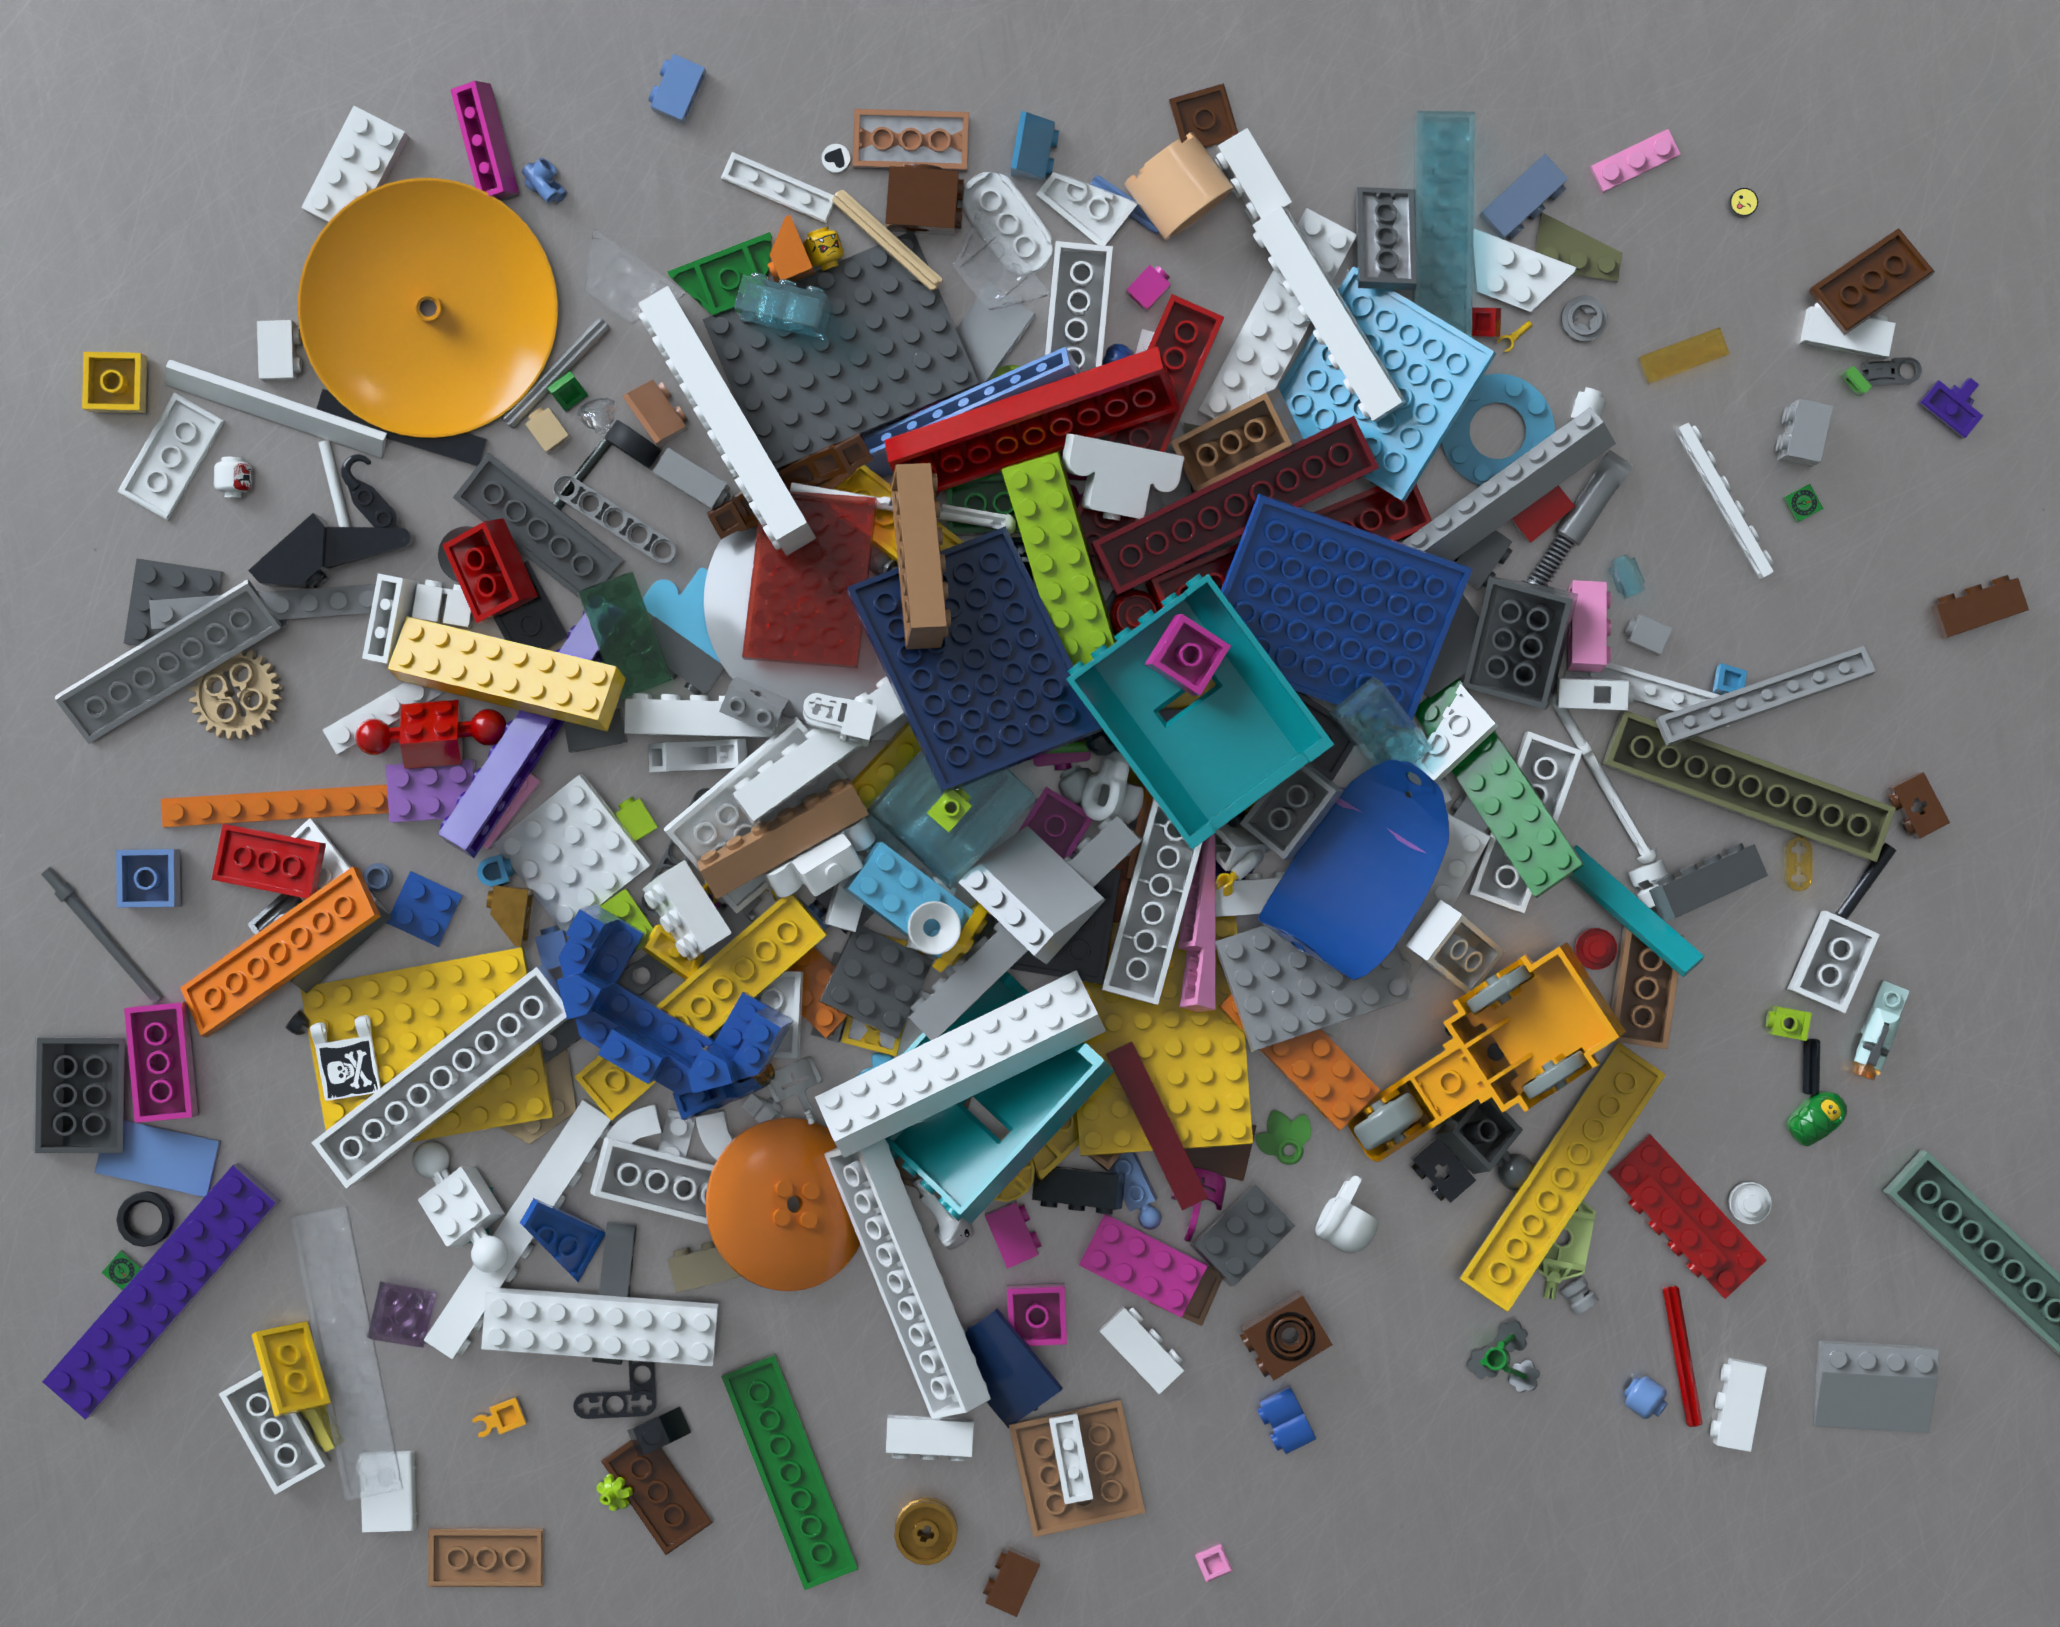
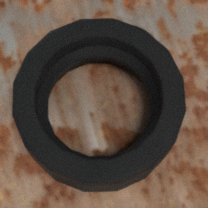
M619 420L615 421L605 436L607 441L648 469L661 452L659 447Z
M145 1191L133 1194L124 1200L118 1209L116 1219L118 1231L126 1241L135 1246L147 1247L158 1244L169 1235L173 1228V1208L167 1199L158 1193ZM138 1203H152L161 1212V1227L153 1235H139L130 1227L129 1214Z

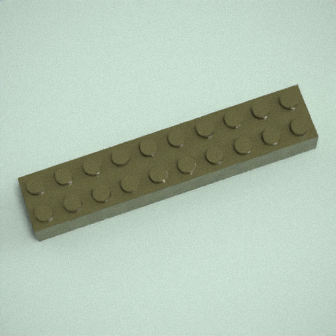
M1626 710L1620 712L1602 762L1603 766L1869 862H1877L1896 810L1893 806L1699 736L1666 746L1656 721Z

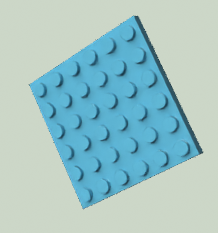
M1353 266L1338 291L1407 403L1379 421H1373L1371 417L1366 419L1358 406L1362 402L1356 393L1352 395L1343 382L1346 376L1341 368L1339 370L1335 369L1328 357L1331 354L1326 344L1322 346L1318 342L1313 332L1278 388L1303 439L1355 416L1379 466L1377 470L1363 477L1405 502L1497 353L1392 289L1358 288V270Z

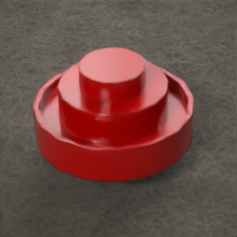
M1590 928L1583 931L1578 936L1574 946L1575 955L1581 964L1592 970H1600L1610 966L1618 952L1614 936L1601 928Z

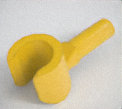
M1527 321L1510 335L1500 336L1497 344L1503 338H1509L1511 346L1504 352L1511 351L1514 348V342L1533 327L1532 323Z

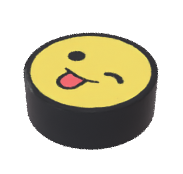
M1739 188L1729 198V209L1737 217H1748L1756 211L1758 197L1749 188Z

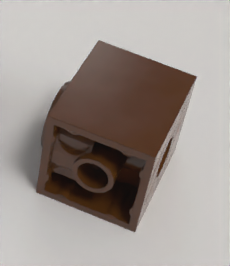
M904 164L902 167L890 166L886 228L891 232L907 233L911 231L917 234L955 236L956 229H961L962 208H957L958 200H964L965 186L964 179H959V171L942 170L941 167L927 164Z
M1300 1290L1241 1325L1244 1332L1240 1334L1242 1341L1249 1352L1256 1351L1259 1356L1255 1359L1257 1366L1264 1377L1270 1375L1273 1381L1333 1345ZM1294 1328L1296 1329V1334L1292 1339L1285 1340L1282 1338V1333L1285 1329Z

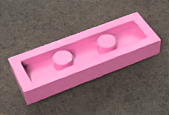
M1669 129L1592 165L1590 169L1601 192L1604 193L1681 154Z

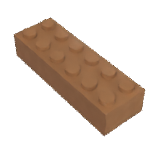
M931 463L896 465L891 484L906 649L941 648L943 638L948 637V627L951 626L950 609H945V599H948V583L942 582L943 572L946 570L945 555L940 554V545L943 544L942 527H937V518H940V502L935 500L938 481L937 474L932 473Z

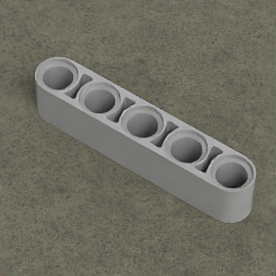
M562 475L555 480L553 491L560 500L656 562L666 564L675 558L676 546L666 536L570 475ZM564 480H570L574 483L575 490L570 496H563L559 492V485ZM588 496H595L599 501L598 508L593 512H588L583 507V501ZM613 511H618L623 516V523L617 528L610 527L607 523V517ZM636 527H643L647 531V539L642 543H636L631 538L632 530ZM665 542L671 546L672 553L668 558L661 559L657 557L655 549L659 543Z

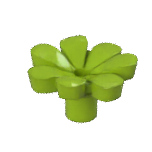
M612 1474L606 1475L604 1483L600 1482L596 1487L597 1492L602 1494L599 1498L600 1502L603 1505H609L611 1511L627 1508L629 1501L626 1498L632 1496L633 1491L630 1487L623 1488L625 1480L622 1477H618L615 1480Z

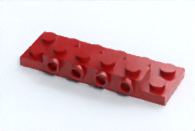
M1651 1134L1646 1135L1607 1172L1631 1198L1628 1202L1629 1205L1639 1215L1644 1212L1651 1219L1647 1224L1658 1236L1664 1233L1670 1240L1667 1246L1678 1257L1683 1254L1689 1260V1263L1686 1265L1697 1278L1702 1275L1724 1299L1767 1261Z

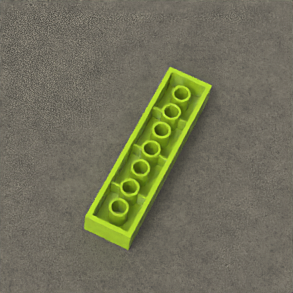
M1058 451L1007 466L1001 470L1039 596L1073 666L1080 661L1086 665L1093 660V657L1090 655L1103 644L1109 648L1117 641L1114 638V629L1067 472L1062 464L1061 452Z

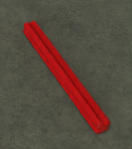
M1667 1286L1663 1288L1686 1423L1689 1427H1697L1702 1425L1703 1420L1678 1286Z

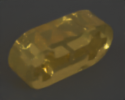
M1803 837L1790 839L1784 849V879L1788 888L1793 891L1806 890L1812 884L1813 879L1812 845ZM1797 842H1800L1801 847L1806 848L1805 853L1800 854V863H1797L1796 853L1791 852V847H1795ZM1797 866H1800V874L1806 877V880L1800 883V887H1797L1796 882L1791 881V876L1797 874Z

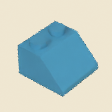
M1021 111L1011 164L1012 177L1045 182L1046 175H1052L1054 158H1049L1051 147H1057L1059 130H1054V121Z

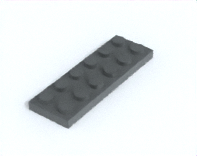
M490 453L486 454L453 496L457 502L483 522L504 518L517 549L586 605L593 600L623 562L621 557Z

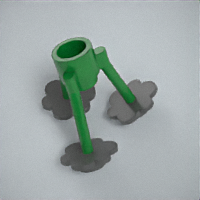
M1512 1320L1508 1324L1503 1323L1499 1326L1500 1332L1496 1336L1498 1346L1494 1348L1484 1347L1481 1351H1473V1359L1468 1362V1369L1476 1373L1479 1379H1484L1486 1376L1494 1378L1498 1375L1499 1370H1504L1506 1373H1510L1508 1381L1511 1385L1516 1386L1518 1392L1522 1393L1525 1390L1533 1391L1538 1385L1536 1379L1540 1376L1539 1370L1534 1369V1363L1530 1360H1525L1522 1364H1514L1513 1367L1509 1365L1511 1360L1509 1352H1513L1515 1349L1522 1351L1526 1348L1527 1342L1525 1339L1528 1336V1332L1522 1329L1521 1323L1517 1320Z

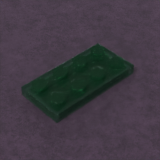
M630 571L577 591L603 664L616 666L626 678L619 700L629 697L633 693H639L672 680L633 572Z

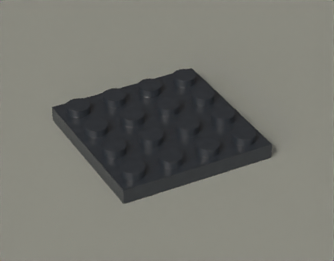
M1113 868L1094 887L1106 900L1047 964L1028 950L1010 969L1055 977H1063L1077 970L1082 981L1103 984L1122 870Z

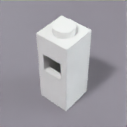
M1558 676L1556 701L1558 708L1628 710V703H1633L1634 686H1629L1627 679Z

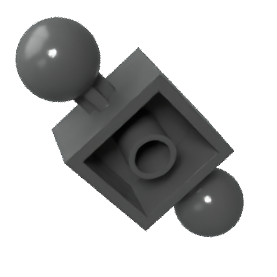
M1492 1097L1483 1103H1480L1477 1099L1449 1117L1435 1134L1473 1174L1490 1172L1497 1164L1499 1180L1508 1189L1519 1190L1534 1168L1532 1162L1526 1156L1510 1154L1507 1151L1523 1129L1506 1111L1501 1112Z

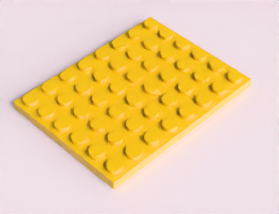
M1236 915L1215 917V941L1237 934ZM1119 922L1113 923L1106 969L1113 948ZM1181 923L1158 1005L1101 990L1102 984L1082 981L1106 1030L1084 1043L1089 1045L1111 1066L1106 1054L1129 1042H1133L1184 1149L1253 1144L1245 1034L1218 1008L1231 994L1216 947L1215 1010L1195 1012L1180 1007L1187 951L1178 949ZM1113 1071L1077 1110L1080 1156L1153 1151Z
M520 947L316 984L307 993L301 990L304 1013L310 1023V1027L307 1029L325 1130L327 1131L374 1093L325 1101L315 1044L310 1031L312 1025L320 1022L326 1024L327 1042L356 1038L359 1036L355 1026V1019L368 1015L371 1020L372 1039L382 1088L527 975L529 971L525 948ZM541 1041L411 1142L555 1117Z

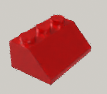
M504 518L484 521L442 545L476 623L516 609L538 597Z

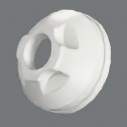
M931 901L921 904L913 911L909 918L907 929L909 938L917 949L927 954L936 955L949 951L956 944L960 936L961 924L953 908L942 902ZM928 919L936 920L940 926L939 932L933 937L927 936L923 931V925Z

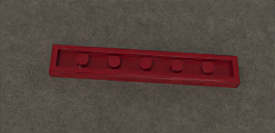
M1129 1042L1107 1053L1106 1055L1181 1210L1183 1211L1208 1199L1133 1042Z

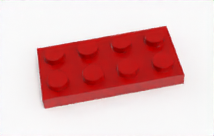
M222 824L211 880L307 899L317 892L326 843Z

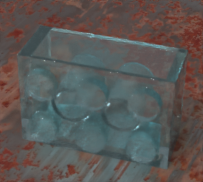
M752 273L751 276L743 274L734 305L742 321L821 340L825 339L833 306L827 294H823V289L814 286H807V289L798 288L796 283L780 279L779 283L768 280L769 277L759 273Z
M1374 676L1329 712L1371 767L1394 759L1414 764L1433 749L1384 683Z

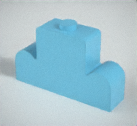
M700 568L681 594L673 582L662 579L656 581L638 606L720 662L710 641L704 614V589L708 570Z

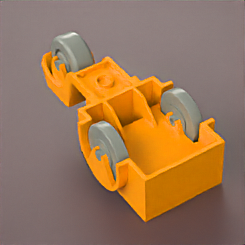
M1567 942L1536 962L1532 961L1528 953L1452 1002L1458 1013L1443 1022L1446 1026V1033L1453 1037V1039L1443 1044L1445 1051L1374 1096L1347 1123L1348 1128L1367 1157L1375 1162L1382 1161L1477 1099L1480 1103H1483L1492 1097L1502 1113L1517 1103L1526 1112L1543 1099L1600 1064L1594 1053L1618 1039L1626 1031Z

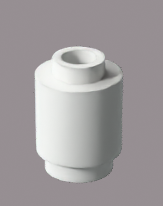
M1587 387L1585 392L1579 391L1571 418L1574 419L1589 407L1601 418L1606 399L1601 397L1602 392Z

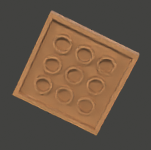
M1121 1399L1009 1424L1033 1538L1146 1513ZM1077 1413L1093 1499L1065 1504L1049 1418Z

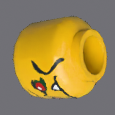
M827 226L807 233L808 238L804 240L803 246L812 267L821 266L822 271L839 266L837 260L841 259L845 252L838 232L829 230Z

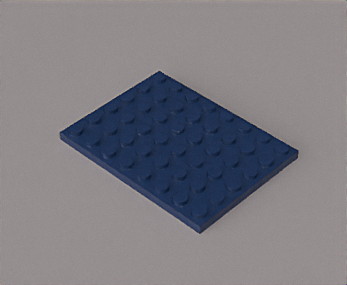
M1006 526L940 551V554L945 555L946 570L943 572L942 582L948 583V599H945V609H950L951 626L948 627V637L943 638L941 648L906 649L898 568L847 587L848 596L942 794L1102 731L1100 725L1066 681L1070 676L1067 671L1073 667V664Z

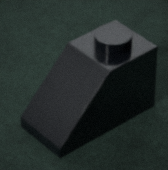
M680 1406L627 1430L638 1457L691 1433Z

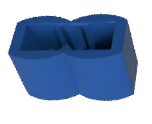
M1291 1386L1260 1400L1262 1407L1257 1409L1264 1425L1271 1424L1275 1433L1270 1435L1277 1451L1283 1449L1285 1454H1288L1316 1440V1436Z

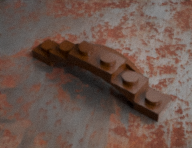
M858 433L837 445L833 443L812 455L808 454L777 470L789 493L791 483L834 489L853 475L857 468L874 459L863 437ZM742 492L733 495V499L707 512V516L720 539L736 531H745L761 525ZM791 494L799 509L818 499Z

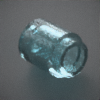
M1626 554L1611 561L1613 567L1608 568L1618 593L1622 592L1624 599L1645 590L1643 585L1645 580L1635 557L1629 559Z

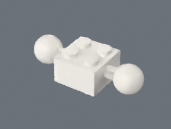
M432 1141L419 1145L414 1151L412 1158L414 1169L421 1176L432 1178L436 1186L420 1197L418 1201L447 1247H463L469 1241H472L471 1258L474 1265L486 1273L500 1270L508 1259L507 1246L500 1238L488 1236L485 1229L504 1216L505 1213L477 1168L461 1166L450 1174L447 1170L449 1154L444 1146Z

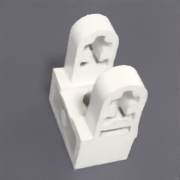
M813 693L804 701L803 718L810 726L841 733L840 741L868 747L878 706L872 705L873 700L856 696L855 700ZM815 705L820 706L818 715L812 714ZM829 708H833L832 719L826 718L829 714Z

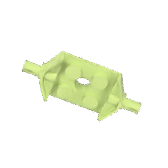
M1584 1201L1580 1203L1564 1227L1570 1233V1241L1563 1246L1554 1242L1536 1269L1546 1277L1547 1281L1543 1298L1549 1299L1550 1296V1299L1555 1300L1558 1283L1560 1284L1562 1280L1582 1275L1585 1272L1596 1211Z

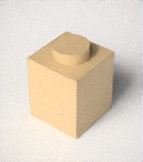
M541 407L528 416L530 421L525 425L547 454H550L571 438L549 407L545 410Z

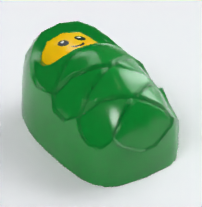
M1819 1091V1094L1807 1098L1791 1113L1786 1122L1787 1130L1800 1145L1811 1146L1827 1137L1843 1123L1847 1115V1105L1838 1094Z

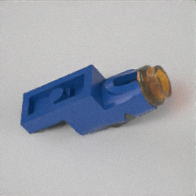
M770 1063L762 1073L737 1080L732 1084L694 1094L693 1092L678 1095L675 1092L672 1093L681 1119L688 1120L709 1109H719L766 1087L775 1078V1071Z

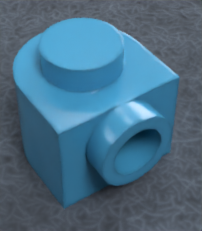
M503 854L484 859L477 869L479 880L490 887L511 883L510 876L515 875L510 858L505 860Z

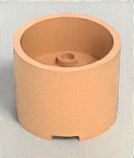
M1193 132L1186 135L1187 139L1183 143L1178 139L1144 164L1145 166L1139 170L1137 178L1135 175H1132L1124 183V186L1165 240L1176 236L1195 223L1234 190V186Z

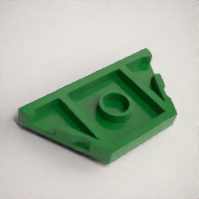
M770 232L667 271L668 275L712 316L766 296L769 267L767 264L770 263L772 235Z

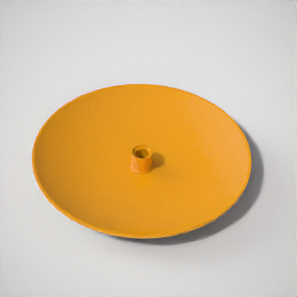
M440 178L404 179L379 186L355 198L343 207L320 232L310 249L300 278L298 291L299 329L305 351L319 379L328 391L353 414L381 429L401 435L428 438L453 436L472 431L499 418L513 408L534 385L545 367L555 339L558 320L556 284L551 266L538 239L528 225L502 201L493 196H488L487 192L453 180ZM425 300H432L437 306L435 314L430 317L424 316L420 310V306Z

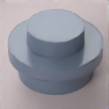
M371 864L363 873L364 880L371 891H384L391 884V871L384 864Z

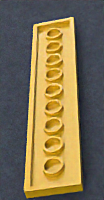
M794 893L782 897L662 1000L657 1007L710 1037L725 1024L742 992L745 991L753 997L759 995L824 939L828 933ZM600 1055L574 1076L611 1121L656 1083V1081L647 1084Z
M1616 1043L1532 1169L1528 1178L1519 1188L1459 1278L1461 1282L1505 1312L1510 1310L1666 1074L1621 1043Z

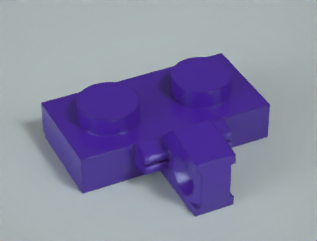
M1968 378L1960 388L1953 385L1951 389L1940 380H1937L1919 402L1963 439L1968 436L1983 417L1980 412L1971 406L1975 400L1970 396L1979 386L1972 378Z

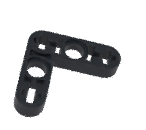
M628 1360L630 1390L583 1392L574 1401V1412L583 1419L650 1415L657 1406L656 1362L638 1361L634 1363L633 1360ZM646 1366L650 1370L651 1377L648 1381L640 1382L635 1378L634 1373L637 1367ZM627 1395H632L631 1401H638L641 1399V1395H646V1399L651 1400L652 1404L647 1406V1410H642L641 1405H632V1412H628L629 1401ZM598 1396L604 1397L602 1401L604 1413H599L600 1407H592L589 1413H585L584 1408H579V1404L584 1401V1398H589L590 1403H598ZM612 1396L620 1397L624 1404L622 1410L618 1412L611 1411L607 1405L608 1399Z

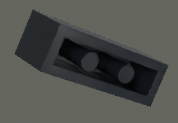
M1056 1166L1040 1180L1035 1169L1032 1200L1041 1201L1040 1206L1057 1208L1058 1203L1068 1204L1069 1210L1085 1211V1206L1095 1207L1096 1213L1113 1214V1210L1122 1209L1126 1174Z

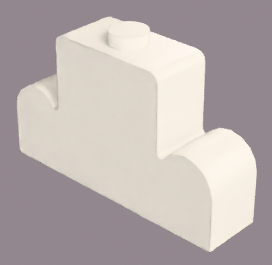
M1075 434L1066 435L1062 456L1063 467L1068 473L1087 476L1082 506L1087 509L1104 512L1103 518L1120 521L1121 515L1138 519L1143 518L1150 489L1159 492L1174 490L1179 484L1184 456Z
M864 817L765 872L763 875L778 897H786L795 893L802 884L806 885L813 896H818L863 868V864L856 851H862L871 846L876 836Z

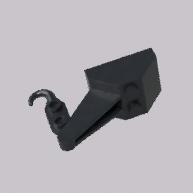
M361 454L348 457L342 464L341 477L348 486L353 504L373 527H330L321 516L312 513L248 570L260 584L268 587L310 589L313 586L318 588L327 580L328 577L325 574L331 568L410 546L412 535L408 530L398 527L397 514L374 487L356 479L351 473V466L355 462L361 461L370 465L371 460Z

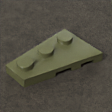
M1541 212L1535 252L1577 267L1576 272L1571 276L1618 282L1622 252Z

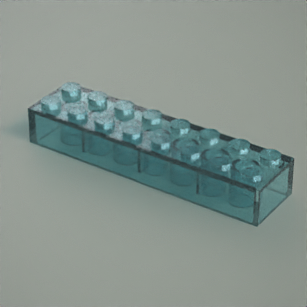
M1417 111L1414 130V208L1417 285L1416 290H1412V302L1472 338L1475 112Z

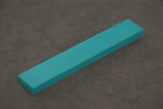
M1578 845L1573 847L1585 866L1569 876L1572 881L1683 978L1703 961L1704 955Z

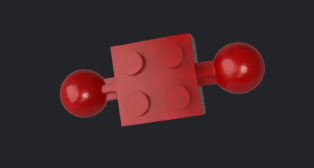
M459 700L401 704L400 727L390 728L380 719H368L357 728L355 740L359 749L368 755L382 754L390 747L391 743H399L405 769L462 764L463 737H473L482 745H495L504 735L507 723L504 716L493 709L481 710L474 715L471 721L463 722Z

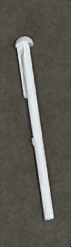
M791 483L790 494L893 511L891 497H874ZM943 504L942 508H940V518H937L994 529L1006 526L1009 534H1012L1016 529V520L1010 514L1004 515Z
M1555 688L1551 704L1577 748L1583 751L1582 756L1634 845L1637 847L1641 856L1636 859L1643 864L1652 863L1657 857L1656 847L1650 849L1646 845L1644 837L1567 708H1558L1556 705L1557 690Z

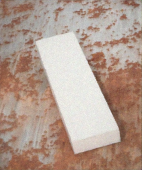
M734 152L731 153L721 180L824 224H827L835 206L832 202L834 195Z

